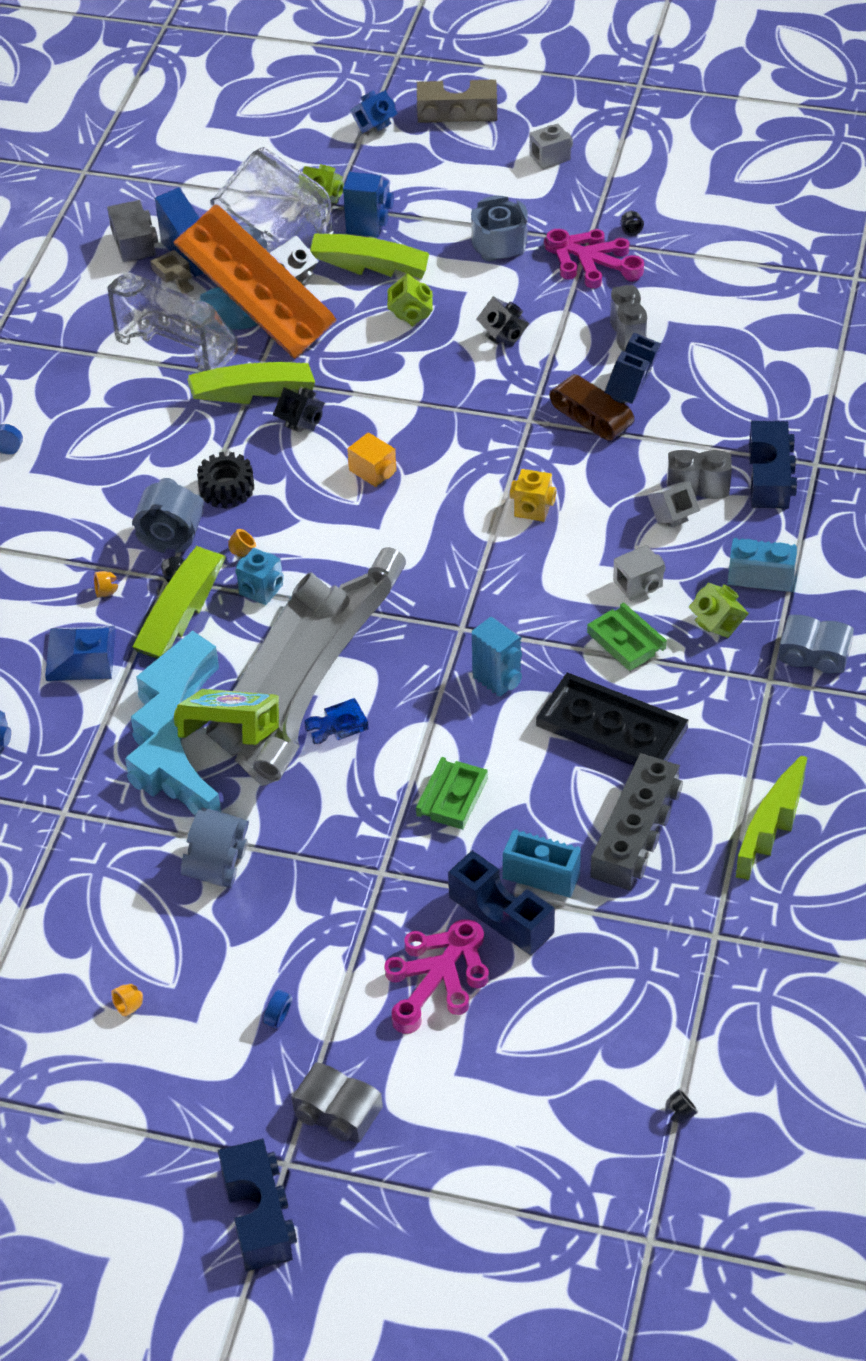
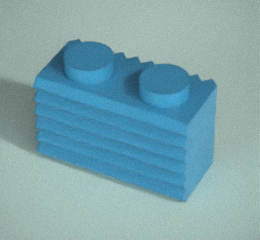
M734 538L731 547L727 585L792 592L797 546L795 544L791 546L788 543L782 542L771 544L769 541L765 543L752 539L742 538L739 540Z
M489 617L472 630L473 679H477V682H482V686L492 689V693H496V696H502L508 690L515 689L522 679V673L520 672L522 670L520 668L522 665L520 664L522 661V651L520 650L522 642L519 635L493 617Z
M518 829L512 831L502 855V879L570 898L580 876V847H573L572 844L567 846L565 842L560 844L558 840L553 842L552 839L546 840L545 837L539 838L538 834L533 836L531 833L519 832Z

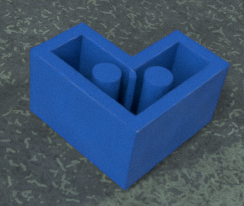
M349 172L343 188L346 234L379 237L382 226H387L388 209H392L394 204V193L390 192L389 180H382V175Z

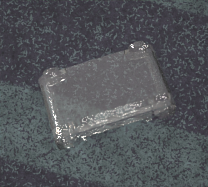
M266 147L254 150L210 200L209 209L217 204L231 217L233 214L249 227L259 230L262 239L267 241L266 250L269 253L296 235L310 250L314 234H333L331 202L326 190Z
M132 273L121 274L107 286L116 341L129 345L131 338L143 336V340L148 342L155 334H159L195 349V361L199 363L198 373L224 367L237 353L238 341L236 335L212 305Z

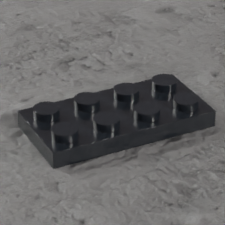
M568 672L564 675L536 717L537 727L632 765H635L640 753L668 761L687 731L689 719Z

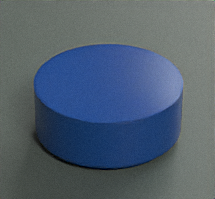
M0 424V453L15 454L23 443V435L13 425Z
M278 989L269 1001L263 1017V1023L275 1029L279 1028L290 1010L292 995Z

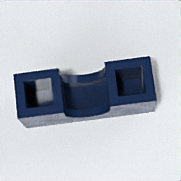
M634 332L627 343L625 351L620 353L614 364L604 393L611 395V398L617 402L633 404L650 375L661 343Z
M751 421L749 436L750 464H753L750 485L751 508L789 509L790 496H796L797 477H791V474H795L796 457L795 455H790V453L794 452L795 438L794 434H789L788 421Z
M473 850L448 872L449 898L530 956L554 934L555 908L529 889L523 891L517 898L514 897L503 886L499 877V868Z
M264 1139L219 1149V1161L229 1203L248 1199L259 1204L252 1213L234 1218L246 1272L293 1260L291 1244L297 1243V1237L292 1219L284 1220L282 1210L288 1209V1202L284 1186L275 1185L273 1176L280 1175L275 1152L267 1153Z

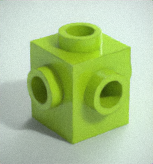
M320 164L318 169L304 165L297 193L311 198L310 202L321 206H327V202L337 204L338 198L343 193V176L335 173L336 168Z
M407 273L387 289V309L392 311L398 319L404 320L413 327L420 320L426 319L433 311V291L425 283H420Z
M709 582L698 591L694 601L688 607L697 616L695 622L702 629L727 638L732 635L749 614L737 601L739 596L733 589L725 584L720 587Z

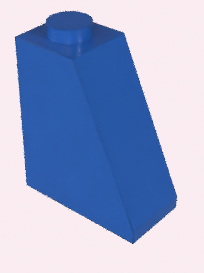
M179 187L155 197L161 243L170 252L173 250L178 252L189 263L190 273L194 277L203 274L204 272L173 243L182 233L199 220L198 214Z

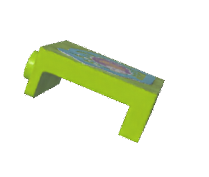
M201 689L179 703L175 709L174 725L178 727V737H188L209 721L242 724V744L256 745L279 728V695Z

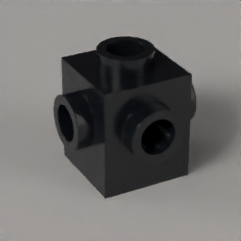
M494 296L476 318L487 330L485 334L487 338L497 345L503 342L513 347L530 324L522 316L524 311L511 301L507 303Z
M300 386L299 390L284 387L273 416L284 420V426L294 431L301 432L302 428L314 430L322 418V409L325 402L316 399L317 393L308 388Z

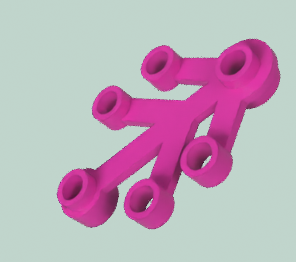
M552 229L544 238V248L556 254L561 264L560 276L564 279H573L577 276V264L571 261L569 253L578 256L585 271V285L589 288L595 289L602 285V273L597 270L594 262L621 271L624 278L631 282L639 280L644 273V260L639 256L630 255L620 260L604 254L613 252L616 256H626L629 253L630 243L625 238H617L614 241L604 243L605 233L599 229L570 236L564 229ZM588 243V246H581L578 244Z
M469 919L459 920L450 926L448 932L425 936L419 931L409 932L405 936L404 943L405 951L411 956H420L426 950L447 947L442 955L408 962H405L400 957H391L385 962V977L391 982H400L406 977L428 973L409 999L401 1000L393 1007L392 1024L398 1032L410 1034L420 1028L422 1023L421 1008L442 980H444L447 991L448 1011L454 1015H462L468 1011L469 996L461 988L455 963L463 954L468 967L466 970L468 985L473 988H482L487 985L489 981L488 968L481 963L478 949L484 941V931L479 923ZM414 941L421 943L418 946L410 945V943ZM394 967L401 968L398 972L390 971ZM475 973L483 975L481 978L472 977ZM457 999L463 1001L460 1005H455L452 1002ZM403 1012H412L409 1015L401 1014Z

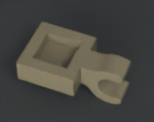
M175 250L150 261L152 270L165 283L174 280L182 294L194 290V287L188 281L192 278L189 263Z

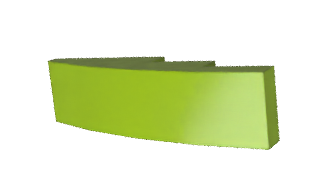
M314 234L309 250L316 259L362 275L364 269L368 268L392 277L396 269L422 279L426 272L429 258L428 252L403 244L346 234Z
M295 362L233 365L191 374L187 378L193 399L250 404L253 395L280 398L284 387L299 390V387L302 386L313 390L315 385L309 363Z
M198 546L193 549L165 587L147 617L132 646L137 652L158 659L172 647L177 636L183 637L194 612L200 613L226 557Z
M800 756L778 778L759 805L747 828L738 854L736 878L750 880L756 853L771 856L777 829L792 831L805 779L808 757Z

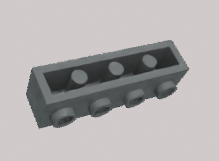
M640 753L593 851L590 878L630 891L636 878L642 879L647 867L648 859H646L648 851L654 852L659 841L660 825L666 826L670 818L672 807L669 805L672 799L677 801L681 794L683 781L679 780L680 765Z

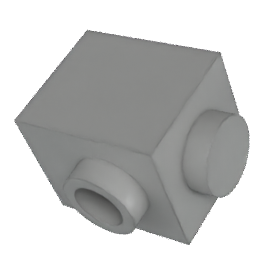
M559 123L529 132V155L541 169L571 160L573 140L570 133L566 132Z
M690 481L672 484L648 494L658 524L670 523L671 527L689 521V515L700 511Z
M644 545L614 559L613 582L632 601L663 587L665 563L660 555L655 554L648 545Z

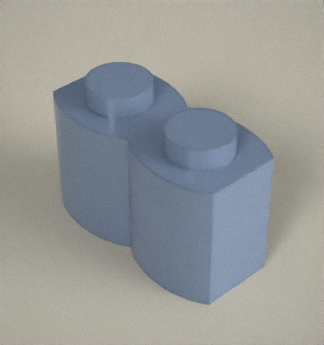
M788 615L780 641L779 660L793 667L812 666L824 673H844L852 646L854 628L837 621L821 622L805 615Z

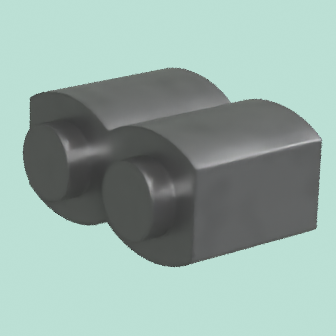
M634 285L614 287L611 291L610 323L617 332V345L622 351H625L627 343L634 332L645 337L647 336V312L641 305L640 292Z
M675 450L668 453L667 487L672 484L690 481L695 496L709 499H720L729 496L732 472L731 453L719 450L701 453L691 450Z
M317 1062L312 1066L291 1097L295 1115L300 1121L310 1126L316 1124L327 1127L330 1134L341 1141L350 1140L360 1143L383 1108L381 1092L358 1079L348 1078L340 1071Z

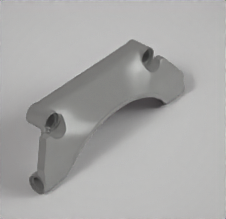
M391 547L382 548L368 573L341 584L339 588L336 585L329 588L312 572L306 574L295 586L289 601L233 691L279 695L278 729L258 744L249 745L242 744V724L212 721L207 728L206 734L232 756L238 753L235 761L262 786L279 781L300 747L298 741L300 725L318 686L345 646L388 596L404 569L406 559L397 549Z

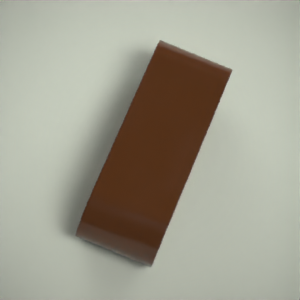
M572 374L549 393L550 401L558 411L607 441L613 440L634 424L633 412L625 403L613 400L611 395L604 393L602 389L579 375Z

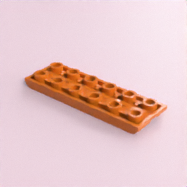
M217 204L213 205L195 224L173 242L177 248L294 359L302 354L337 321L333 313Z

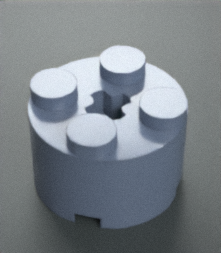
M491 196L479 201L478 207L471 211V242L473 248L481 254L482 259L494 261L497 258H508L524 254L528 241V212L525 205L518 200L517 204L510 202L507 196Z
M162 478L160 482L149 485L143 491L132 520V527L134 526L136 529L135 536L142 544L158 552L165 553L166 548L176 549L175 553L187 550L193 542L203 514V499L189 489L178 485L171 478Z
M201 807V810H198L188 833L186 840L189 843L188 855L183 853L181 875L218 886L232 888L237 874V868L234 867L236 859H243L246 852L248 839H245L249 821Z

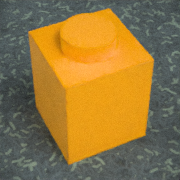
M369 432L347 448L349 471L374 487L392 477L397 471L395 448Z

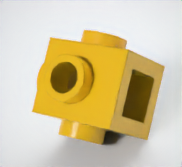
M521 469L518 480H513L510 487V499H514V517L545 522L549 507L554 505L557 488L552 487L551 473Z

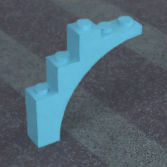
M191 631L136 676L139 691L138 697L144 706L131 716L133 738L140 746L129 754L125 760L128 770L127 778L136 789H143L153 797L163 789L170 798H177L196 815L198 810H201V807L221 812L219 794L200 778L189 763L181 745V738L178 737V727L174 725V712L179 703L200 690L202 685L219 669L216 646L196 632Z

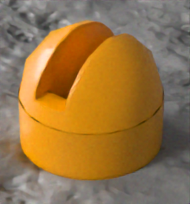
M237 529L228 541L229 551L238 557L246 556L253 547H256L254 538L243 529Z
M107 571L94 573V588L98 598L108 597L117 591L118 584H111V582L117 580L113 573Z
M124 984L111 991L113 1004L122 1016L125 1017L141 1007L143 994L136 985Z

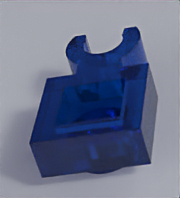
M355 698L324 708L325 717L312 716L304 721L306 732L318 730L311 733L313 744L325 742L328 736L332 734L339 741L369 730L368 720Z

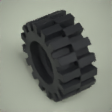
M219 452V457L216 458L212 454L209 456V461L204 459L201 462L202 466H198L199 492L201 498L204 497V501L207 504L211 502L213 507H217L221 503L222 508H228L227 504L232 503V506L236 507L238 506V501L245 503L247 497L251 498L253 495L252 490L255 488L253 469L248 459L244 460L243 455L239 454L235 457V452H229V456H225L224 452ZM223 478H233V480L227 482L218 481Z

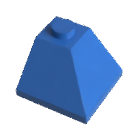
M115 626L50 628L45 673L46 681L112 679Z

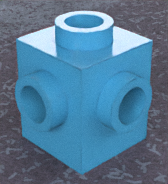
M253 547L246 557L241 558L237 563L235 573L238 580L239 594L267 605L283 586L284 575L282 573L281 558Z

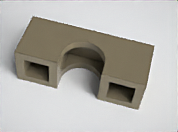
M496 79L470 80L469 89L462 93L446 91L443 87V81L417 82L418 123L497 121Z

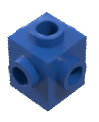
M373 90L360 97L362 102L350 109L362 134L375 127L377 131L392 124L390 119L398 114L395 109V103L386 90L378 94Z

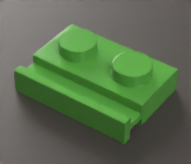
M624 602L620 604L619 609L615 611L612 609L587 624V633L629 671L654 657L655 652L666 649L667 640Z
M441 756L416 806V816L422 817V815L431 817L432 821L464 830L488 780V770L455 761V763L448 762L445 757Z

